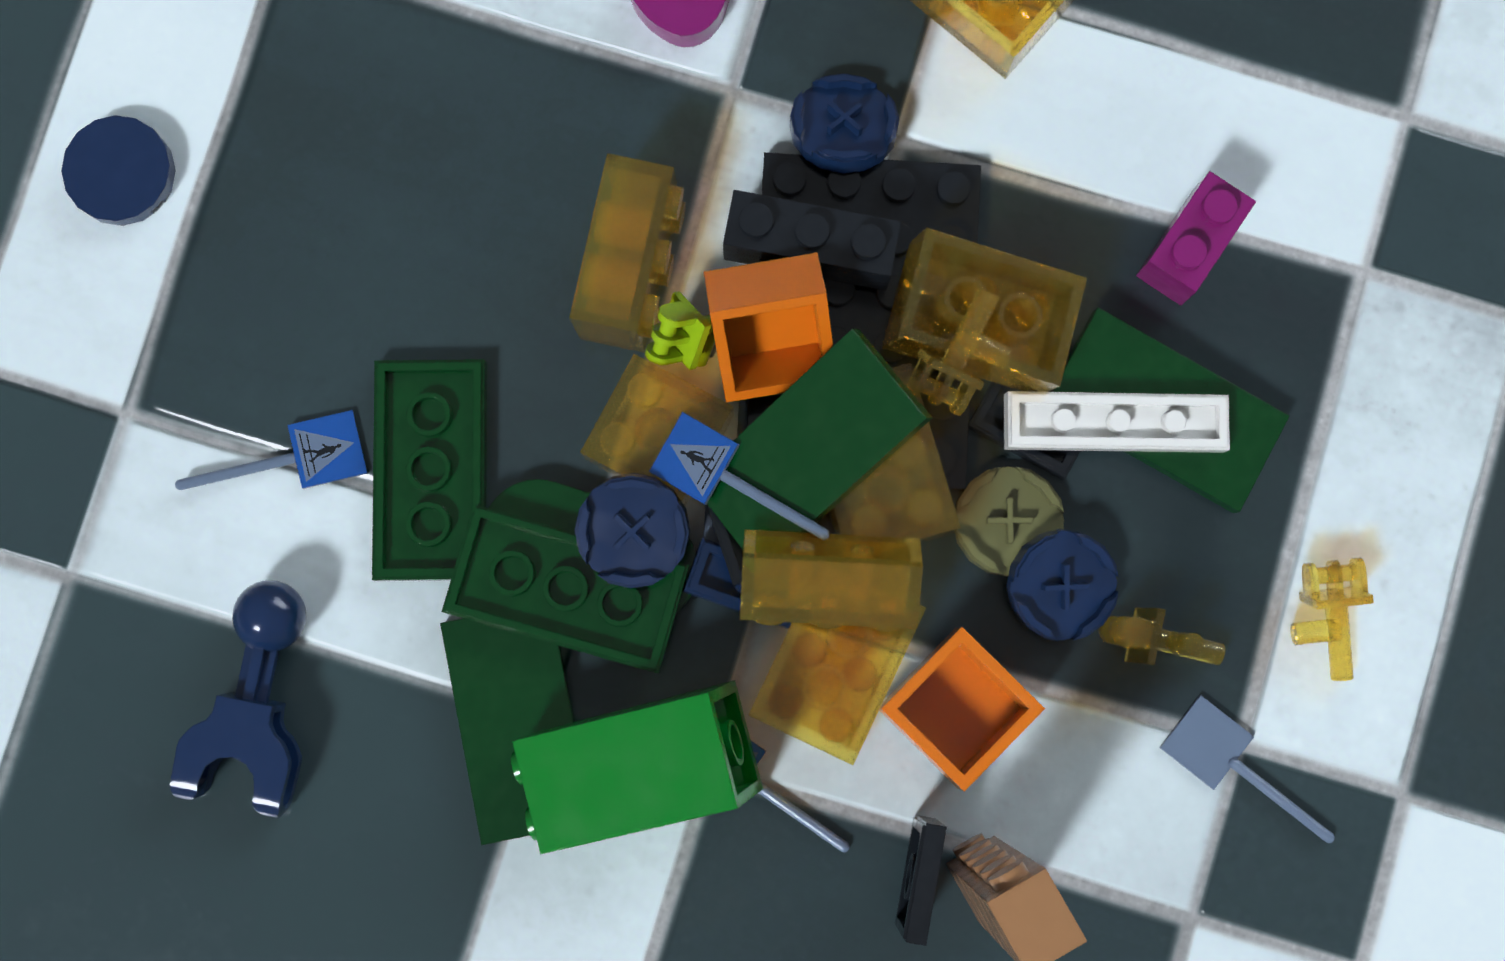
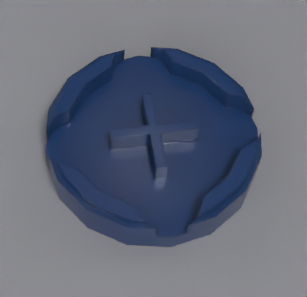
M850 74L823 76L813 81L812 87L803 94L802 90L794 100L789 126L793 145L805 160L822 170L842 174L865 171L881 163L894 148L899 126V115L895 101L888 93L886 98L881 91L877 90V84L866 77Z
M114 115L94 120L75 134L65 150L61 172L65 191L77 208L101 223L124 226L144 221L154 214L152 210L158 207L161 201L165 202L172 192L176 170L170 148L153 128L136 118Z
M629 473L613 476L592 490L579 508L575 535L580 555L586 564L589 563L591 568L598 573L599 577L610 584L636 588L653 585L674 570L686 552L690 525L687 509L675 490L656 477Z
M1057 529L1041 533L1021 547L1010 565L1006 587L1010 607L1024 626L1045 639L1055 641L1077 640L1089 636L1107 621L1117 603L1119 592L1116 591V576H1119L1117 565L1104 545L1082 532Z

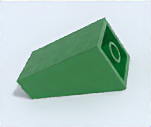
M735 680L531 733L512 741L514 747L511 756L512 770L517 782L521 785L523 784L528 803L525 812L526 826L531 838L537 840L540 855L738 809L763 790Z

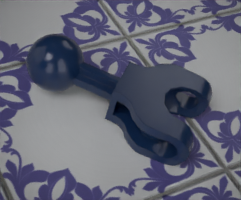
M275 580L260 581L247 587L237 598L233 608L232 621L235 632L246 644L236 693L230 692L216 695L213 711L208 718L193 725L179 739L170 790L176 798L191 801L204 795L211 788L220 762L225 758L233 757L245 763L253 775L254 795L252 805L258 813L278 819L290 807L302 764V755L295 738L287 731L283 721L286 703L269 700L279 652L292 645L300 637L307 618L303 599L288 584Z

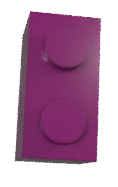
M1209 171L1193 189L1136 274V277L1181 306L1197 292L1257 201Z

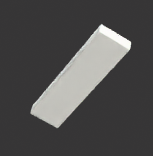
M1008 391L1004 394V450L1224 453L1230 450L1229 395Z

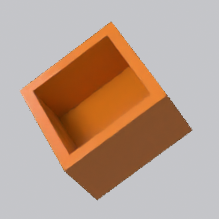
M818 253L704 271L709 312L726 403L784 393L833 347L827 293Z
M963 627L955 628L877 707L956 788L964 792L1045 709Z

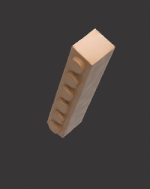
M982 833L969 838L953 849L956 858L946 863L948 869L979 923L1014 961H1055L1087 942L1086 937L1046 868L995 836L985 839Z

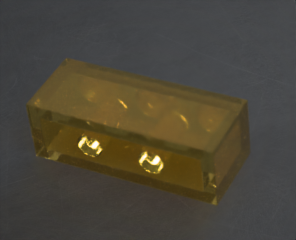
M745 530L740 620H753L759 624L769 626L779 625L783 622L810 623L826 629L838 628L842 625L867 626L884 632L897 631L901 628L917 629L923 574L920 539L829 534L826 540H821L811 533Z

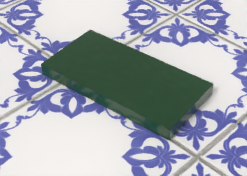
M1099 307L1092 312L1050 392L1229 395V451L1224 453L1124 452L1233 514L1241 511L1290 417Z
M852 328L733 440L740 446L726 470L817 523L924 427L932 417L859 329ZM721 480L707 503L758 570L769 567L807 532Z
M484 359L375 360L372 580H451L473 505L486 507L487 362Z
M474 504L441 612L659 674L690 565L679 562L674 570L666 575L665 578L649 586L627 588L610 584L599 577L598 573L591 568L589 563L586 564L578 551L575 532Z
M464 618L440 623L481 845L530 836L525 820L528 803L523 784L521 785L517 782L511 765V756L514 751L512 741L531 733L575 722L561 647Z

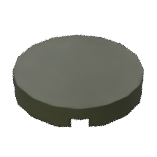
M1009 466L985 471L968 483L966 489L956 501L953 526L957 544L971 563L987 573L1008 577L1010 565L1023 545L1041 533L1064 529V511L1061 498L1049 481L1030 469Z

